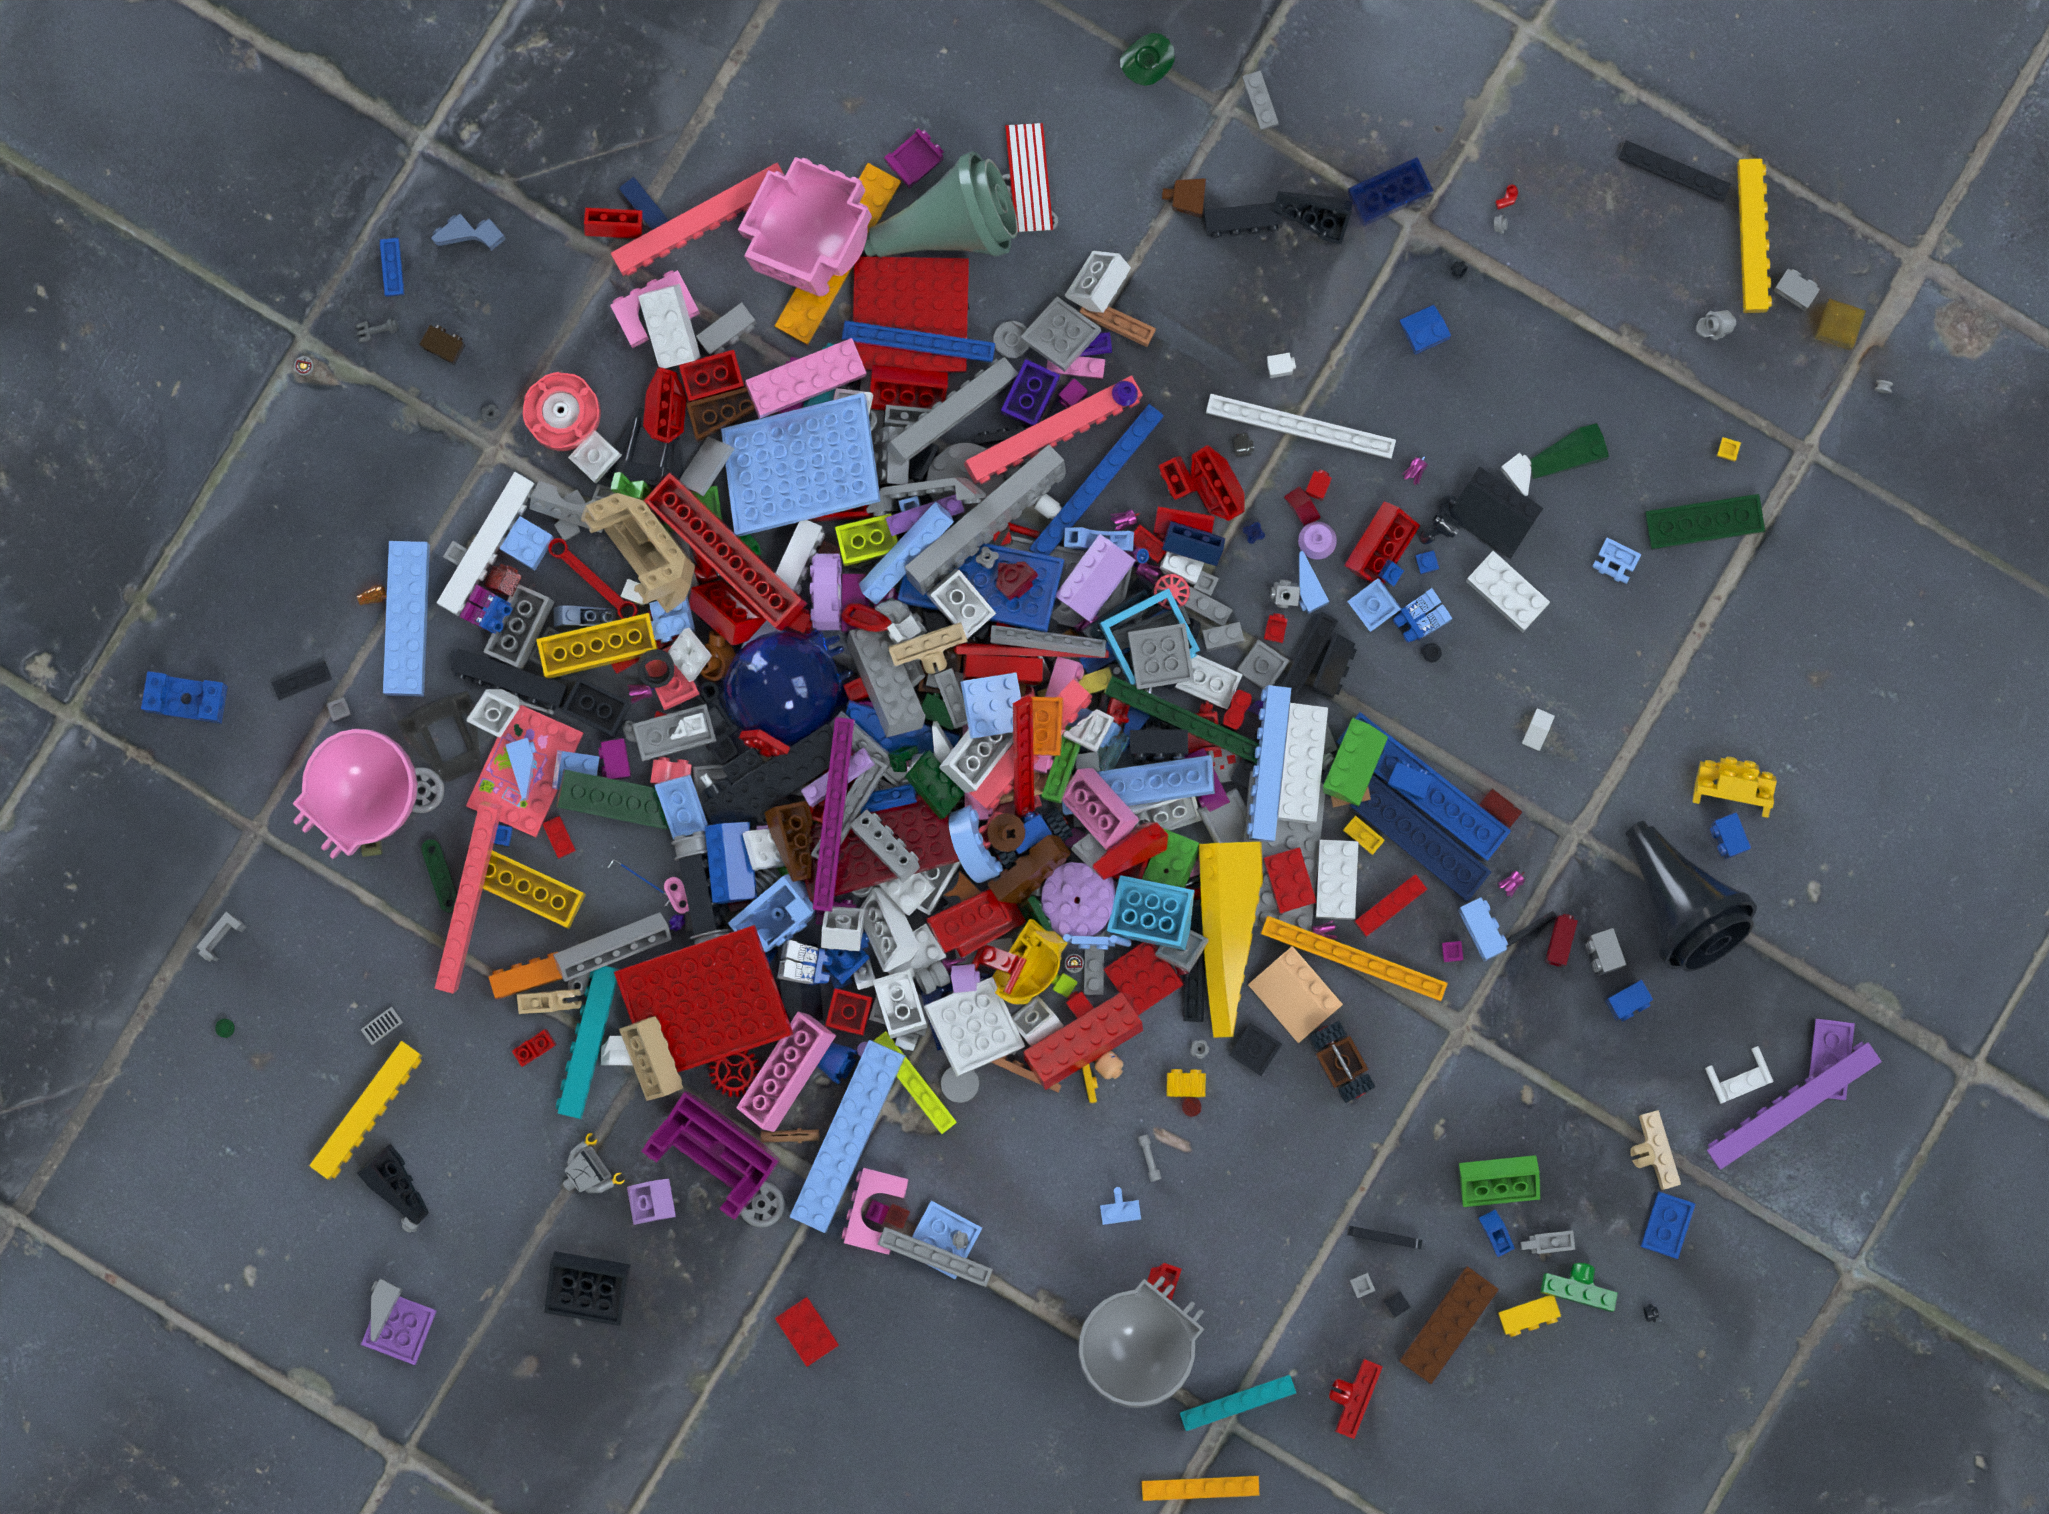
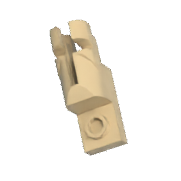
M579 989L518 994L519 1014L578 1009L581 1007L582 1001L567 1003V1000L563 1001V999L575 997V995H581Z

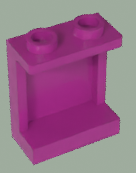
M919 128L892 154L888 153L884 157L888 166L909 189L944 160L942 155L944 151L938 144L933 145L930 141V135L925 130L921 131Z

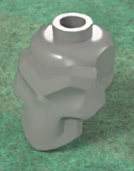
M1728 310L1709 311L1705 315L1706 318H1701L1698 321L1696 332L1704 338L1710 336L1712 340H1718L1726 334L1733 332L1736 326V319Z
M888 598L885 602L875 606V610L883 613L895 624H900L909 617V607L907 604L893 598Z

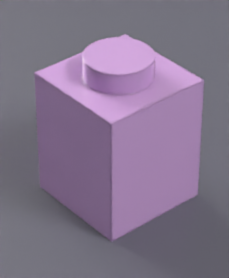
M975 964L952 966L951 980L954 993L977 991V983H980V972L976 971Z

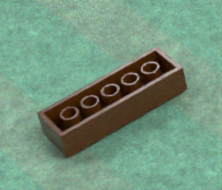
M1466 1266L1402 1355L1399 1362L1426 1382L1432 1384L1499 1289Z

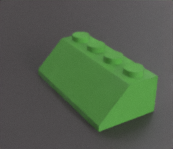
M1352 718L1324 783L1323 793L1359 807L1388 737L1370 724Z
M1536 1155L1459 1163L1463 1207L1540 1199V1178Z

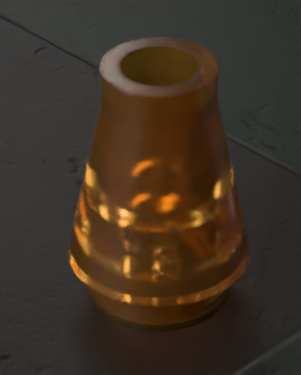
M376 584L357 595L360 605L380 603L387 599L386 591L382 584Z

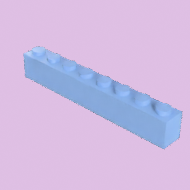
M1268 685L1261 693V701H1264L1263 709L1261 708L1259 712V720H1262L1261 728H1258L1257 739H1260L1259 747L1255 749V758L1258 759L1257 766L1253 768V777L1256 778L1255 785L1251 787V796H1253V804L1249 806L1251 823L1247 825V834L1250 840L1275 841L1291 688Z

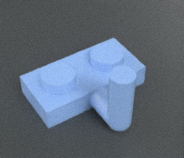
M1120 1187L1114 1189V1204L1100 1205L1103 1225L1141 1220L1139 1200L1123 1202Z

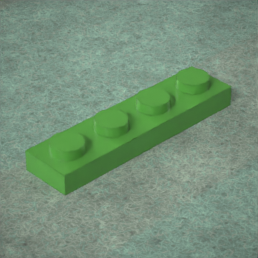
M1066 725V727H1065V729H1066L1065 732H1066L1067 730L1069 731V730L1072 729L1073 727ZM1062 736L1061 756H1055L1041 796L1043 799L1060 804L1081 747L1080 744Z

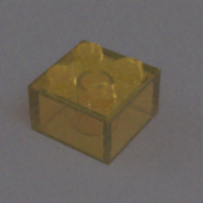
M1829 299L1826 303L1815 339L1852 350L1866 311Z

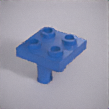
M861 948L860 951L828 949L825 953L832 955L833 960L831 966L825 967L843 984L870 957Z

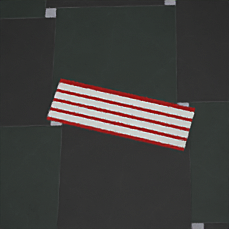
M1043 123L1005 125L1012 200L1017 218L1018 232L1053 230Z

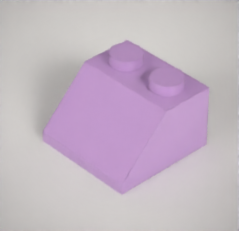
M669 1179L655 1180L627 1187L634 1225L676 1217Z

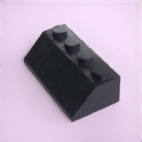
M803 944L818 948L817 944ZM783 945L778 947L779 965L780 961H783L781 959ZM780 979L782 1003L789 1023H791L797 1012L809 1014L817 1021L823 1020L820 984L809 985Z

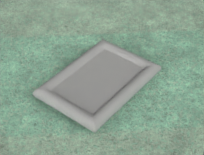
M1237 788L1226 793L1230 803L1211 812L1208 811L1207 807L1203 808L1201 806L1196 809L1214 843L1243 842L1246 805Z

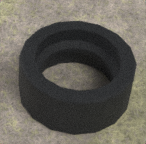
M652 649L645 652L638 661L640 680L652 688H660L667 685L674 676L672 657L666 651L660 649ZM652 660H661L666 663L667 671L662 676L652 677L646 674L645 665Z

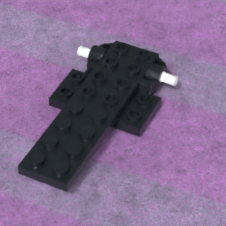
M827 722L791 745L788 754L774 756L767 762L764 761L756 748H750L722 766L723 771L727 775L723 779L712 782L707 773L701 776L700 779L706 785L701 793V806L712 824L750 822V831L758 822L761 826L767 825L764 812L777 806L793 804L788 794L829 768L833 729Z

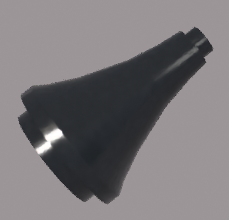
M1640 821L1627 830L1626 835L1630 840L1628 846L1646 881L1654 910L1659 937V956L1667 968H1682L1687 972L1702 969L1727 955L1749 935L1754 926L1752 918L1757 910V905L1749 894L1738 891L1716 880L1686 859L1655 827H1649L1645 821Z

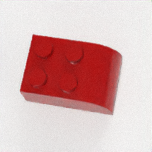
M734 350L679 365L689 402L744 388Z

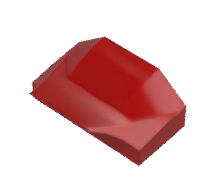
M1163 1263L1161 1266L1151 1268L1147 1282L1153 1286L1161 1276L1164 1277L1163 1284L1157 1290L1163 1294L1167 1286L1172 1284L1174 1288L1167 1295V1298L1171 1301L1182 1269Z

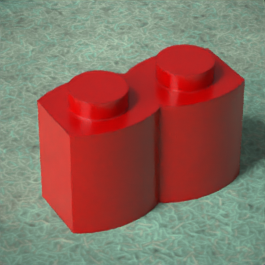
M1240 689L1235 692L1231 700V707L1225 713L1223 727L1234 732L1239 730L1243 723L1244 714L1250 707L1251 694Z

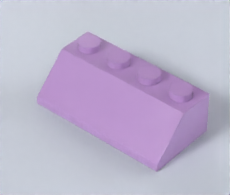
M1099 534L1057 591L1056 598L1091 622L1136 560Z

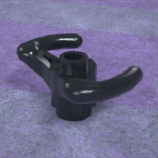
M1446 495L1440 500L1439 513L1435 514L1432 519L1433 525L1422 531L1419 536V541L1422 544L1432 543L1435 540V536L1439 534L1453 538L1458 533L1460 525L1458 521L1451 517L1448 503L1452 506L1456 505L1457 501L1453 495Z

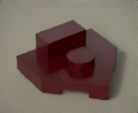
M1025 561L1015 564L998 563L996 587L1011 601L1015 596L1020 598L1033 586L1032 581L1038 577V574Z

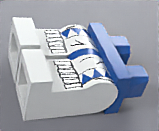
M792 940L783 943L781 954L783 961H780L777 978L809 985L826 984L829 982L830 975L829 973L822 972V965L831 966L833 956L825 953V949L799 944Z

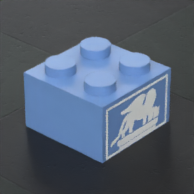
M557 750L552 788L560 790L564 769L597 776L599 756Z

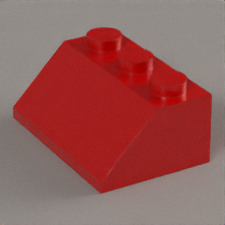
M1158 507L1154 535H1157L1159 539H1164L1171 521L1212 534L1215 516Z

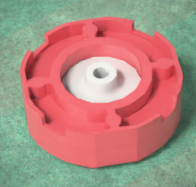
M559 372L547 374L533 384L525 395L523 405L525 425L536 440L546 448L556 451L576 449L599 426L601 409L598 398L585 380L575 374Z

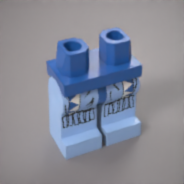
M1432 588L1402 608L1393 619L1397 628L1404 624H1407L1410 630L1403 633L1407 643L1416 639L1419 641L1452 620L1444 605L1439 606L1441 601Z

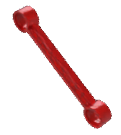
M555 538L549 543L548 550L550 554L556 559H562L617 609L621 619H625L621 615V610L626 605H631L634 608V614L631 617L638 615V609L635 604L630 601H624L569 551V547L563 539ZM558 542L565 545L564 552L560 555L553 554V545Z

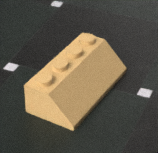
M656 1016L619 1029L646 1101L664 1097L683 1089L682 1079L677 1073L675 1061L670 1055L668 1043L663 1037L661 1025Z

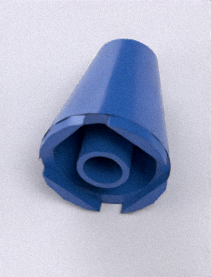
M831 1043L817 1067L833 1082L840 1084L842 1082L839 1080L841 1078L846 1079L856 1061L853 1059L854 1054L857 1055V1050Z

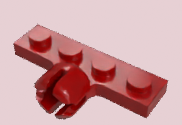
M1363 1359L1353 1383L1342 1379L1334 1381L1332 1386L1341 1389V1392L1338 1393L1330 1390L1329 1398L1344 1406L1335 1432L1355 1439L1383 1366Z

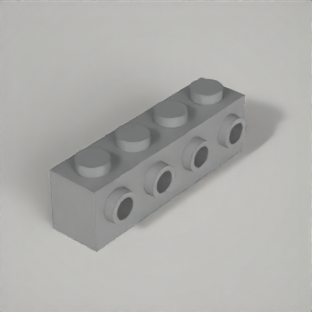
M865 810L850 824V827L904 883L920 869L917 862L919 858L912 851L909 853L905 849L907 846L900 838L896 840L892 836L894 834L887 825L884 827L880 823L881 819L876 813L873 812L871 814L868 810Z

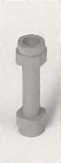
M1149 1135L1137 1137L1148 1165L1150 1182L1162 1179L1150 1149Z

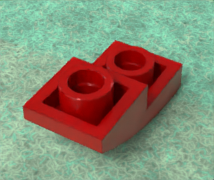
M544 1029L530 1040L525 1041L512 1050V1053L521 1067H524L557 1044L548 1030Z

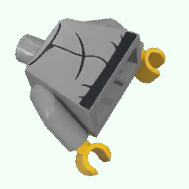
M592 1133L587 1134L586 1141L579 1143L570 1152L567 1161L568 1167L565 1169V1173L569 1178L563 1182L564 1187L568 1191L576 1187L579 1192L585 1190L587 1193H602L612 1188L614 1184L619 1185L625 1181H616V1176L622 1173H616L613 1179H610L612 1175L592 1148V1146L597 1144L598 1140L596 1139L594 1142L588 1141L593 1135Z

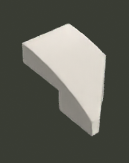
M704 713L684 717L683 720H680L676 731L671 736V740L709 732Z

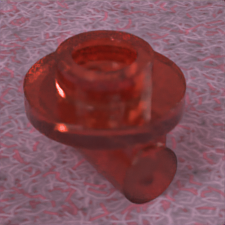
M1187 1097L1183 1102L1182 1109L1187 1116L1194 1117L1202 1111L1201 1103L1196 1098Z

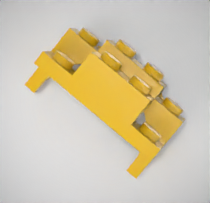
M1733 757L1721 758L1718 763L1711 760L1700 761L1692 802L1699 804L1703 794L1763 806L1762 817L1768 818L1770 809L1774 805L1773 796L1777 783L1776 776H1773L1770 772H1762L1761 774L1759 772V765H1756L1753 761L1746 760L1741 762ZM1718 778V780H1717V785H1716V784H1714V782H1712V781H1714L1715 779Z
M1029 919L1009 950V953L1027 960L1019 976L1020 978L1017 980L1011 994L1008 995L1003 991L1011 975L996 970L992 976L998 987L995 994L1012 1004H1028L1032 997L1043 992L1055 979L1059 970L1060 960L1062 959L1061 953L1066 947L1067 942L1055 931H1046L1034 919Z

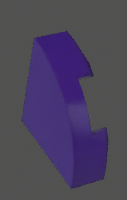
M1264 701L1254 702L1247 711L1259 716L1260 709H1263Z

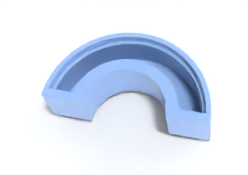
M972 805L950 813L949 830L954 849L963 868L972 880L982 883L1000 876L1003 866L1000 861H997L995 856L992 857L990 852L985 849L983 838L978 828L979 815L975 809L973 810Z

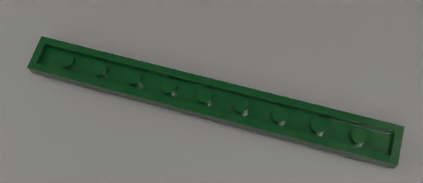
M1111 676L1104 691L1105 695L1180 730H1188L1189 734L1257 765L1258 758H1255V749L1259 747V743L1142 689L1137 690L1136 686Z

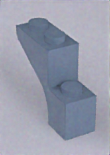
M461 214L453 215L449 218L448 224L443 228H437L431 237L437 246L477 240L485 244L491 251L506 239L490 219L487 221L482 220L476 226L477 229L474 230Z

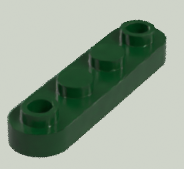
M432 839L426 840L422 844L421 851L440 907L446 913H453L457 892L442 848L437 841ZM431 846L435 847V851L433 853H429L428 851L429 847ZM449 900H452L454 903L452 907L447 906Z

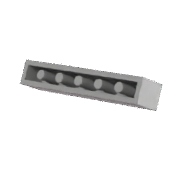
M659 912L553 954L557 969L564 982L672 940L668 924Z

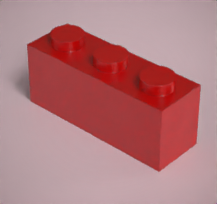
M585 208V236L636 239L642 236V210Z

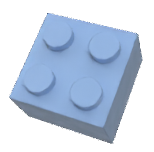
M519 516L500 550L535 571L554 537Z

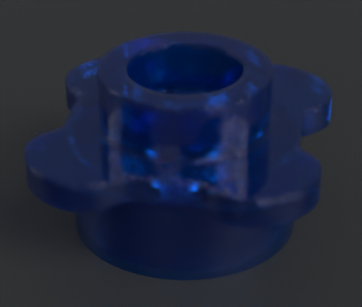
M1254 522L1253 525L1245 526L1243 529V533L1247 535V541L1250 544L1265 538V533L1262 532L1259 522Z

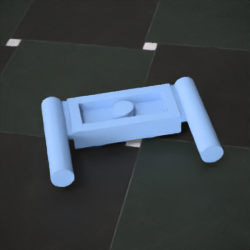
M1065 934L1063 936L1064 941L1079 945V949H1090V946H1096V949L1108 950V946L1115 947V944L1127 947L1131 945L1130 939L1115 935L1111 937H1093Z

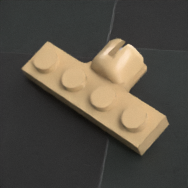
M959 622L889 646L888 649L894 666L920 659L926 673L933 674L936 673L935 662L939 672L947 666L943 653L945 649L962 644L968 640L962 623Z
M1659 1110L1640 1115L1639 1119L1645 1136V1142L1631 1148L1630 1156L1640 1154L1641 1157L1632 1160L1633 1164L1638 1168L1653 1165L1661 1190L1681 1185Z

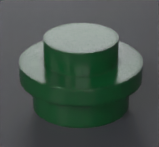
M221 1019L217 1022L215 1030L220 1037L228 1038L233 1035L235 1025L229 1019Z

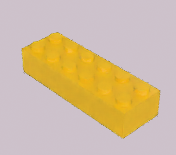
M649 613L536 639L544 676L547 679L639 658L649 650L658 649Z
M492 850L483 889L570 929L586 894Z

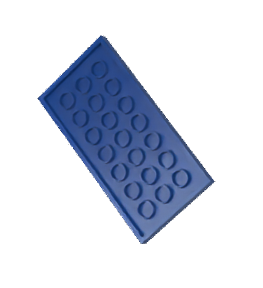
M984 543L979 547L975 555L968 556L964 564L957 568L996 613L988 621L1042 632L1048 631L1065 562L1064 559ZM983 547H988L990 551L997 552L999 558L995 560L993 567L990 569L976 562V557L981 554ZM1025 561L1037 572L1038 577L1032 581L1033 586L1020 598L1015 596L1010 601L996 587L998 563L1015 564ZM905 574L898 600L908 605L940 611L927 596V592L922 596L907 580V575Z

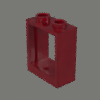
M1563 914L1556 918L1544 963L1561 968L1567 965L1578 920H1574V916Z

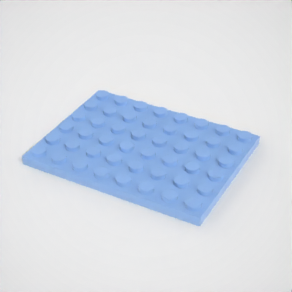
M864 393L721 429L723 443L734 448L725 464L734 533L738 537L881 501L867 399Z

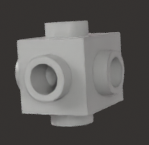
M1281 579L1280 582H1274V587H1271L1270 598L1280 608H1288L1289 605L1298 606L1300 587L1297 583H1291L1290 580Z

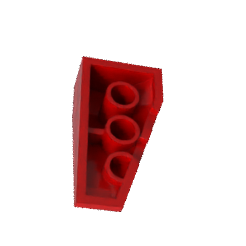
M1157 822L1143 823L1133 828L1129 835L1112 846L1093 864L1092 868L1103 880L1166 851L1168 834Z

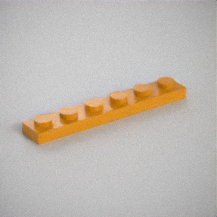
M1259 1476L1142 1481L1143 1501L1260 1496Z

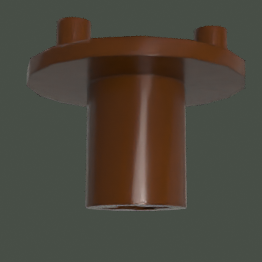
M1004 813L997 815L991 820L987 836L994 848L999 851L1009 852L1017 849L1025 839V827L1017 816Z

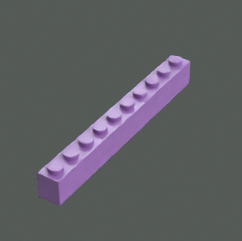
M1860 1042L1853 1047L1854 1052L1849 1055L1847 1053L1842 1054L1837 1058L1838 1062L1833 1066L1830 1063L1820 1069L1822 1071L1821 1074L1809 1076L1804 1080L1806 1084L1801 1087L1796 1085L1788 1091L1790 1093L1788 1096L1783 1098L1781 1095L1772 1101L1773 1106L1768 1109L1765 1106L1757 1111L1756 1114L1758 1116L1751 1120L1748 1117L1740 1123L1742 1127L1736 1131L1732 1128L1724 1133L1725 1138L1721 1141L1715 1139L1709 1143V1149L1706 1151L1718 1169L1721 1170L1881 1063L1882 1061L1869 1042L1866 1044Z

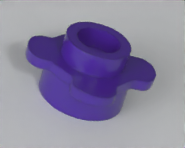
M682 914L674 915L669 920L670 924L668 927L670 930L678 931L686 923Z

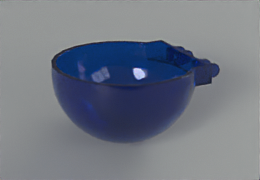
M820 630L808 635L790 631H774L760 635L748 642L734 657L725 678L724 697L727 710L734 722L743 731L760 729L785 745H793L827 723L837 706L849 702L843 686L845 684H842L841 681L853 675L852 670H846L838 674L832 657L844 651L843 646H837L831 650L828 648V646L840 641L839 635L825 639L823 632Z

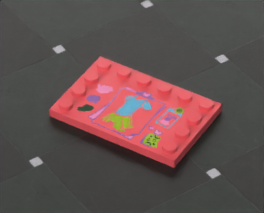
M519 706V710L500 738L497 737L466 807L478 812L479 804L484 801L503 806L500 822L536 838L558 789L552 788L557 750L575 753L584 733L525 706ZM524 738H528L530 742L533 741L537 751L534 753L535 760L529 796L526 801L522 800L505 745Z

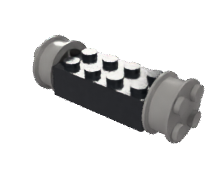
M704 831L694 832L691 837L685 835L674 837L675 841L671 842V845L675 846L677 856L674 860L679 861L695 935L690 938L694 940L695 944L732 932V929L723 928L726 926L724 916L720 913L722 904L713 903L706 834Z

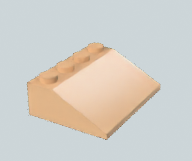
M1293 946L1248 984L1297 1043L1301 1042L1343 1005Z

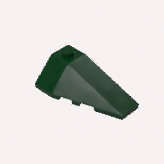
M1598 424L1576 429L1530 459L1533 479L1606 461L1609 458V454Z

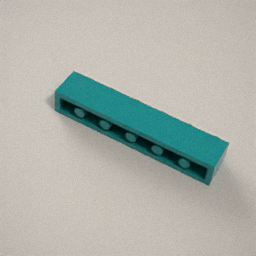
M1289 1374L1179 1413L1185 1431H1189L1296 1394V1390Z

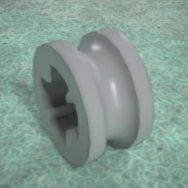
M1876 380L1878 386L1875 387V391L1887 394L1892 393L1890 389L1893 386L1892 382Z

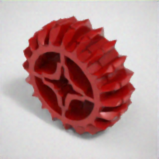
M746 1050L743 1053L739 1052L713 1061L716 1063V1066L710 1065L709 1068L714 1069L715 1072L709 1073V1076H715L716 1078L711 1081L712 1084L719 1083L715 1089L719 1090L722 1087V1095L728 1090V1097H732L733 1092H735L736 1097L739 1098V1091H742L745 1095V1089H749L754 1081V1077L758 1075L755 1074V1071L761 1070V1067L754 1066L759 1060H751L755 1056L754 1053L747 1056L749 1050ZM741 1056L745 1059L738 1064H732L727 1058ZM723 1063L728 1071L721 1080L719 1069ZM749 1063L751 1073L747 1081L742 1071ZM728 1064L735 1069L736 1066L740 1067L738 1073L742 1079L735 1075L734 1077L730 1076L732 1070ZM732 1079H738L743 1084L736 1088L726 1086Z

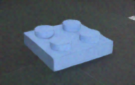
M1379 578L1347 601L1370 632L1402 609Z

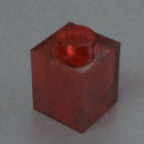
M892 1203L885 1221L903 1229L911 1212Z

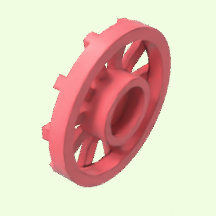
M1168 574L1161 577L1155 584L1154 595L1157 594V589L1164 591L1169 588L1174 599L1179 603L1178 607L1184 606L1190 595L1189 585L1185 579L1176 574ZM1166 578H1170V584H1169V585H1168V583H1167L1166 580H1165ZM1173 578L1179 579L1175 585L1173 584ZM1161 581L1165 584V588L1158 586ZM1182 581L1185 586L1178 588L1177 586ZM1186 589L1187 594L1180 593V590ZM1178 596L1185 597V600L1181 602ZM1164 599L1163 602H1158L1162 608L1172 610L1170 606L1164 605L1167 599Z

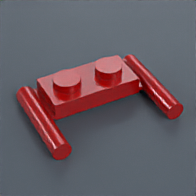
M986 944L978 949L971 964H975L976 970L979 964L1010 974L1009 981L1003 991L1010 995L1027 960Z

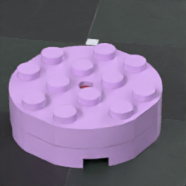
M839 553L816 554L812 557V565L810 566V575L812 577L810 594L813 603L811 620H813V628H816L817 631L841 630L839 625H842V564Z
M1066 863L1056 868L1052 876L1046 879L1042 889V911L1050 919L1052 929L1062 936L1065 934L1072 936H1100L1108 928L1118 884L1112 877L1103 880L1086 863Z

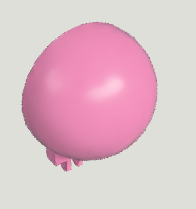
M352 729L339 732L327 738L314 750L307 762L303 773L302 793L293 803L301 811L294 819V823L296 825L300 824L307 817L309 821L303 826L302 831L304 833L308 832L315 824L328 837L321 847L322 850H327L333 842L337 845L330 854L332 859L337 857L341 851L350 856L361 845L378 842L392 835L406 822L417 798V777L409 755L397 742L387 735L374 730Z

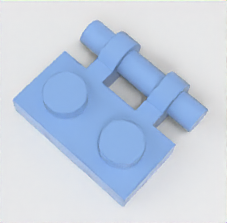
M1606 538L1598 556L1604 558V561L1600 563L1595 560L1592 567L1599 570L1598 572L1601 574L1605 573L1613 577L1617 582L1621 581L1627 584L1630 577L1623 573L1625 569L1633 572L1641 554ZM1612 562L1620 566L1619 570L1616 571L1608 567L1609 563Z

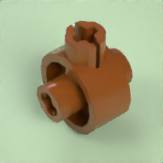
M715 630L710 631L709 643L704 646L712 657L700 673L704 678L716 681L734 672L737 658L731 645Z

